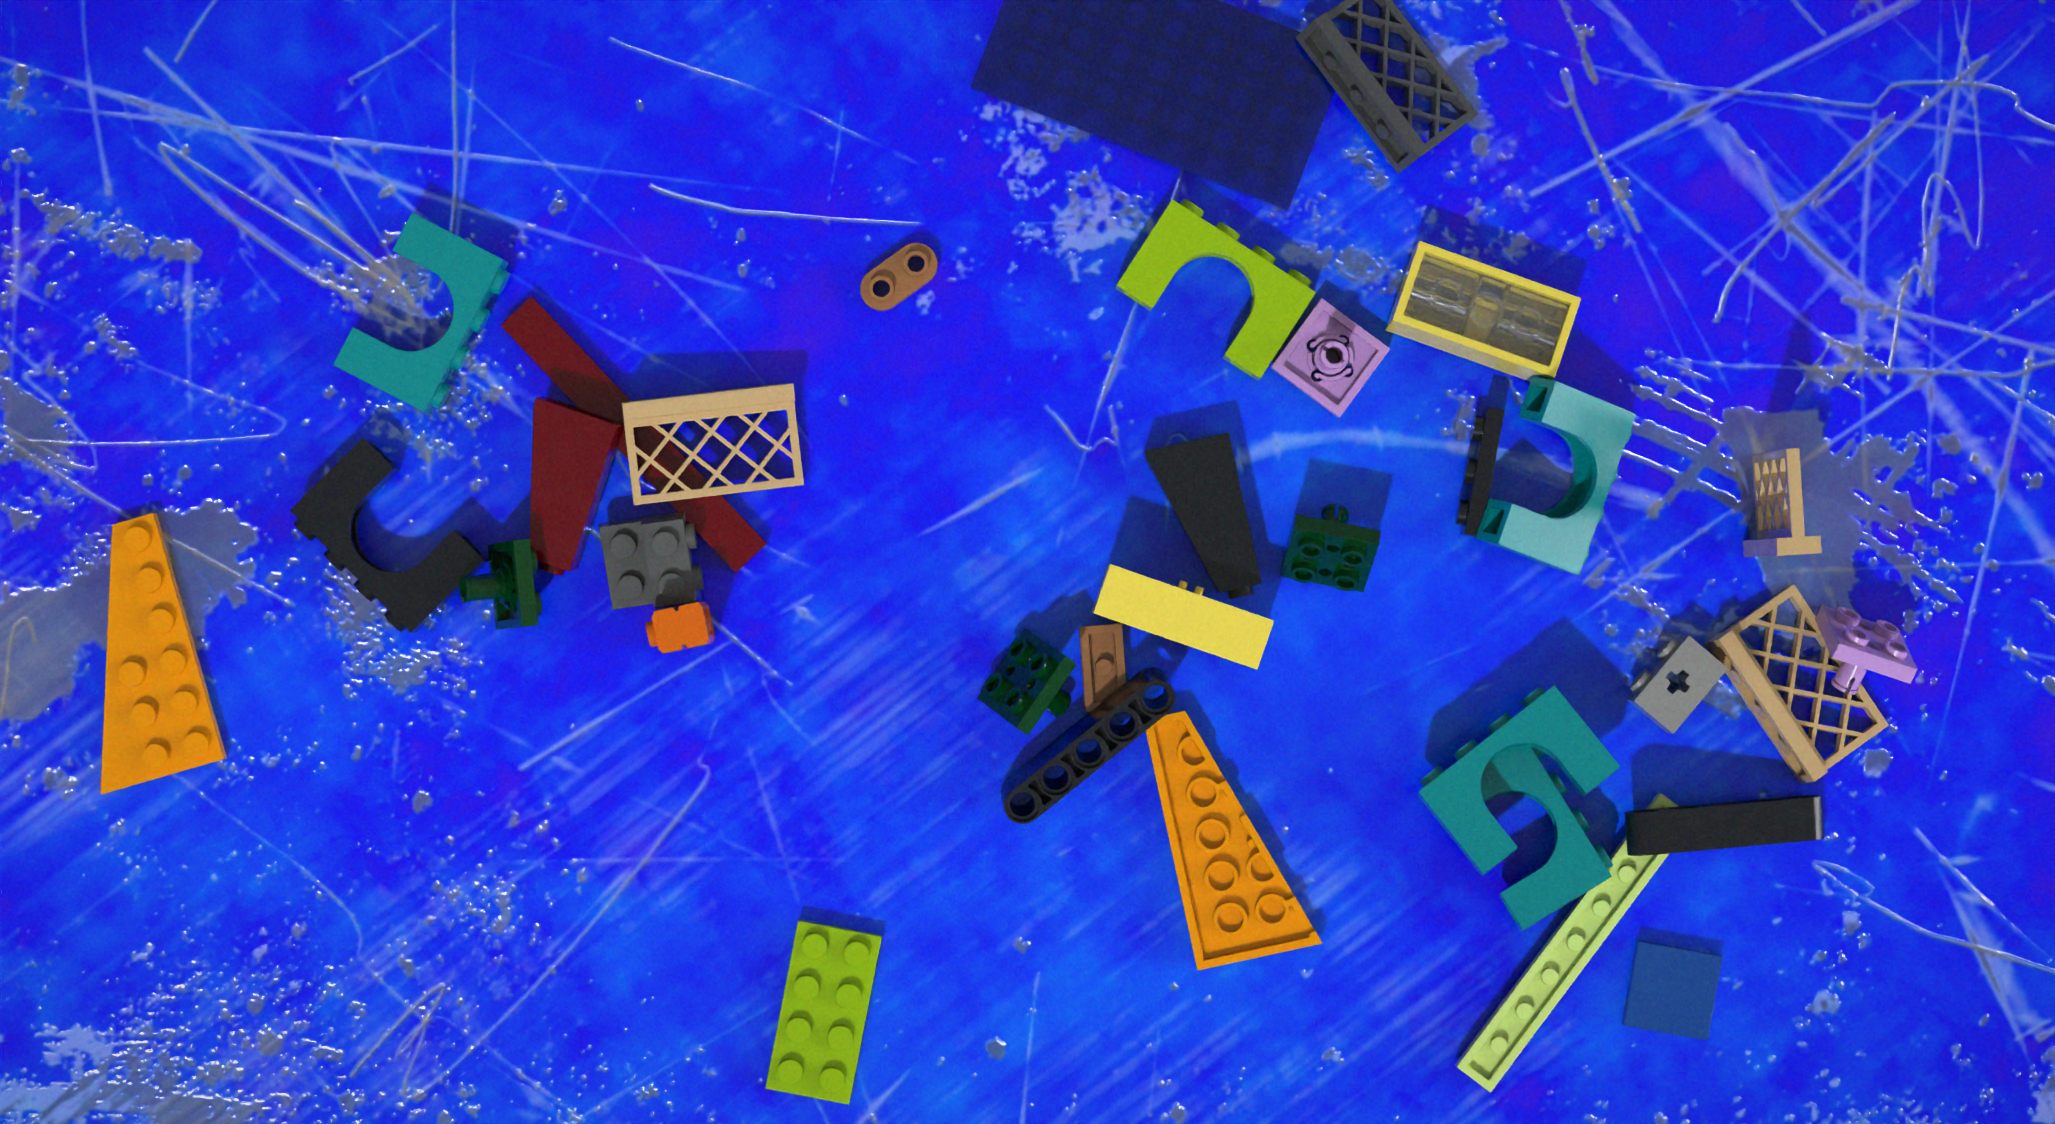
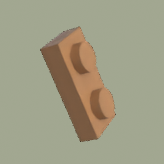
M1122 623L1078 626L1085 712L1094 710L1102 701L1126 683Z

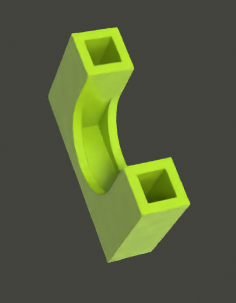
M1183 198L1179 204L1172 199L1117 283L1115 289L1151 312L1176 272L1188 262L1202 257H1217L1234 264L1245 275L1249 283L1252 304L1247 320L1222 358L1258 381L1316 294L1315 291L1309 288L1312 281L1292 268L1286 273L1273 265L1276 258L1263 248L1254 245L1253 249L1250 250L1239 243L1237 240L1240 234L1224 223L1219 222L1215 227L1201 217L1205 212L1192 202Z

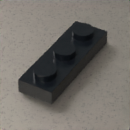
M1487 407L1483 409L1482 416L1475 415L1470 440L1477 441L1474 458L1467 457L1463 473V482L1469 483L1466 500L1460 499L1458 502L1455 524L1462 525L1460 535L1476 537L1489 499L1505 410Z

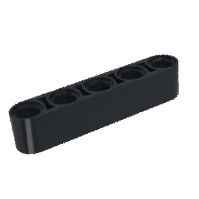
M1154 667L1145 668L1138 672L1102 701L1094 710L1086 714L1009 776L1002 784L1000 790L1004 812L1007 817L1019 824H1027L1034 821L1164 717L1173 708L1175 703V692L1167 674L1161 669ZM1152 685L1164 687L1163 693L1155 699H1148L1143 696L1146 689ZM1119 712H1126L1131 715L1129 721L1124 725L1116 726L1110 723L1111 718ZM1085 739H1093L1098 742L1094 750L1090 752H1081L1077 750V746ZM1051 766H1061L1065 769L1064 773L1058 778L1049 779L1044 776V772ZM1025 792L1032 796L1029 802L1024 805L1011 803L1013 796L1018 793Z
M1822 795L1790 796L1624 812L1627 855L1629 856L1658 855L1825 839Z

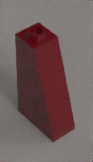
M547 396L537 397L533 405L530 547L536 551L537 561H540V569L552 574L564 575L565 571L570 572L579 567L623 432L624 423Z

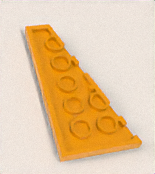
M157 513L112 524L100 795L227 759Z
M1182 710L1166 714L1145 732L1197 970L1322 944L1321 939L1186 711Z

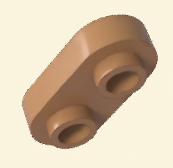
M911 243L904 246L864 276L860 285L863 301L868 307L876 311L893 309L933 280L938 269L935 253L930 247L921 243ZM918 256L924 260L925 264L921 271L913 272L908 268V262L912 257ZM884 281L889 284L890 290L886 296L879 297L874 294L873 288L877 282Z

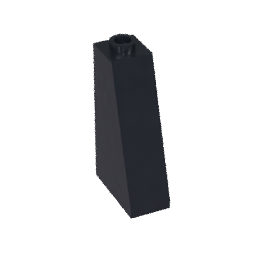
M1229 433L1144 451V458L1217 593L1227 591L1229 599L1254 594L1252 586L1262 584Z

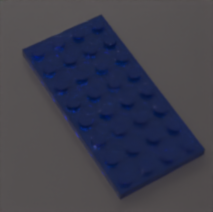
M1004 0L971 84L972 90L1285 211H1288L1335 91L1295 38L1300 33L1299 31L1219 0Z

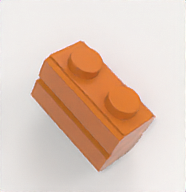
M705 601L653 611L652 621L645 622L650 647L658 646V650L662 654L712 644L716 638L710 608Z

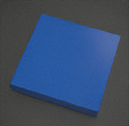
M1636 940L1622 1025L1708 1040L1723 956Z

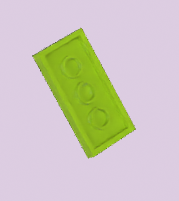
M798 920L765 1089L850 1104L882 935Z

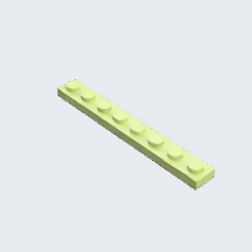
M1658 792L1646 809L1677 807L1678 805ZM1625 836L1610 856L1613 866L1608 871L1612 877L1580 896L1456 1062L1455 1066L1490 1093L1669 854L1627 855Z

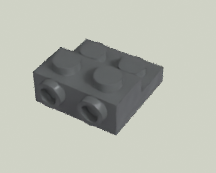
M685 511L601 523L599 525L613 610L653 604L655 608L697 601V590H704V580L701 564L693 565L691 549L697 548V536L694 523L686 524Z

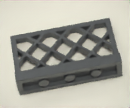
M1344 0L1327 13L1325 12L1313 20L1295 38L1399 174L1471 121L1478 113L1392 0H1374L1380 8V18L1362 14L1363 0ZM1339 18L1352 22V38L1344 37L1332 20ZM1362 25L1379 29V45L1361 41ZM1389 32L1400 34L1406 42V52L1388 48ZM1361 52L1378 56L1377 72L1369 71L1360 59ZM1388 59L1405 63L1404 79L1387 75ZM1415 66L1425 68L1432 77L1431 86L1414 82ZM1386 86L1404 90L1403 107L1394 104L1386 93ZM1413 93L1431 97L1430 114L1413 109ZM1440 100L1451 102L1461 117L1457 120L1441 117ZM1412 120L1429 124V140L1424 143L1412 128ZM1439 127L1445 128L1439 132Z

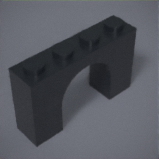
M363 438L290 510L298 518L293 524L310 541L316 537L327 548L323 553L324 556L338 570L342 572L347 568L358 579L354 586L370 602L377 598L388 609L384 616L398 631L403 632L407 629L410 633L418 632L459 591L460 576H475L489 562V559L460 530H453L423 561L411 569L391 572L371 562L364 554L358 540V520L367 502L400 469L370 439Z

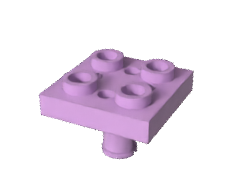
M1321 298L1270 368L1337 418H1340L1389 352L1390 348ZM1343 335L1348 338V345L1346 347L1342 344L1347 342L1346 338L1339 336ZM1315 340V342L1310 344V348H1314L1317 344L1319 345L1315 352L1307 349L1308 341ZM1346 365H1349L1353 370V373L1350 377H1344L1346 374H1349L1351 372L1350 368H1347L1344 372L1341 373V371L1345 368ZM1319 370L1323 373V375L1320 373L1314 374L1316 379L1320 378L1322 380L1319 382L1314 381L1311 377L1312 371Z
M1824 605L1821 606L1815 618L1831 657L1842 661L1836 675L1831 680L1835 688L1845 693L1848 686V694L1855 695L1867 670L1911 684L1918 669L1900 630L1895 625L1885 620H1877L1875 623L1863 619L1858 613L1846 607H1838L1836 610Z

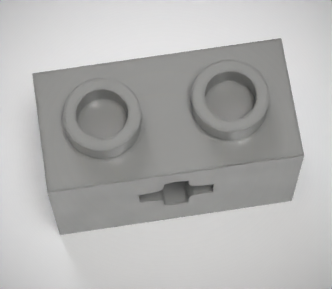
M1681 635L1678 639L1672 636L1657 653V656L1661 659L1651 672L1644 669L1629 687L1633 693L1627 700L1666 733L1674 734L1728 669L1689 635ZM1668 673H1682L1678 679L1682 685L1680 690L1672 688L1667 690L1670 685V681L1666 678Z

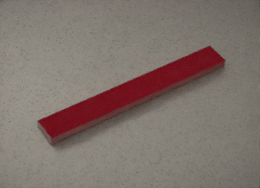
M532 296L500 325L577 407L623 422L621 402L631 400ZM653 426L633 428L635 446L648 456L652 454L665 437ZM623 428L617 449L628 459ZM670 441L666 443L654 458V461L672 475L675 474L686 460V457ZM636 452L639 470L646 460ZM651 463L642 474L659 493L670 480ZM691 463L688 464L677 478L690 489L702 488L708 481ZM674 482L667 492L684 489ZM722 495L668 501L677 512L685 511L686 521L694 523L696 532L735 573L768 544Z

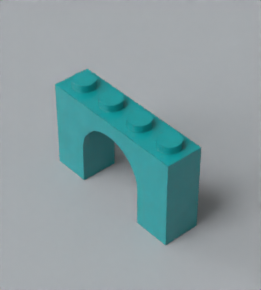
M411 213L392 251L436 273L445 282L453 299V318L447 332L437 343L426 349L402 351L352 327L333 365L409 405L431 414L434 407L440 410L446 402L451 391V386L447 385V382L454 369L461 371L471 352V349L466 347L473 332L479 334L484 328L491 312L486 307L493 293L498 296L501 294L507 284L510 273L505 271L509 264L505 260Z
M1532 376L1518 417L1552 430L1566 441L1574 462V473L1570 488L1556 506L1540 513L1513 503L1489 498L1475 538L1556 570L1580 575L1582 566L1589 556V546L1595 529L1603 517V507L1611 484L1617 477L1618 464L1625 444L1631 437L1632 425L1636 414L1558 381Z
M1555 685L1547 691L1542 686L1535 689L1521 701L1525 707L1513 718L1508 713L1502 715L1487 728L1491 735L1484 741L1477 744L1472 739L1453 754L1457 759L1456 763L1445 771L1440 766H1437L1419 781L1424 788L1418 792L1417 796L1481 876H1484L1518 848L1490 813L1482 797V774L1487 764L1496 755L1515 747H1530L1540 750L1557 763L1583 797L1621 767Z
M1515 747L1499 753L1487 764L1481 779V792L1484 803L1502 795H1522L1540 804L1550 816L1554 826L1555 844L1547 863L1536 872L1498 895L1521 932L1611 878L1612 876L1608 869L1613 866L1604 848L1600 844L1593 847L1585 832L1590 827L1577 807L1570 810L1562 795L1567 793V790L1555 771L1548 774L1539 759L1544 757V753L1530 747Z

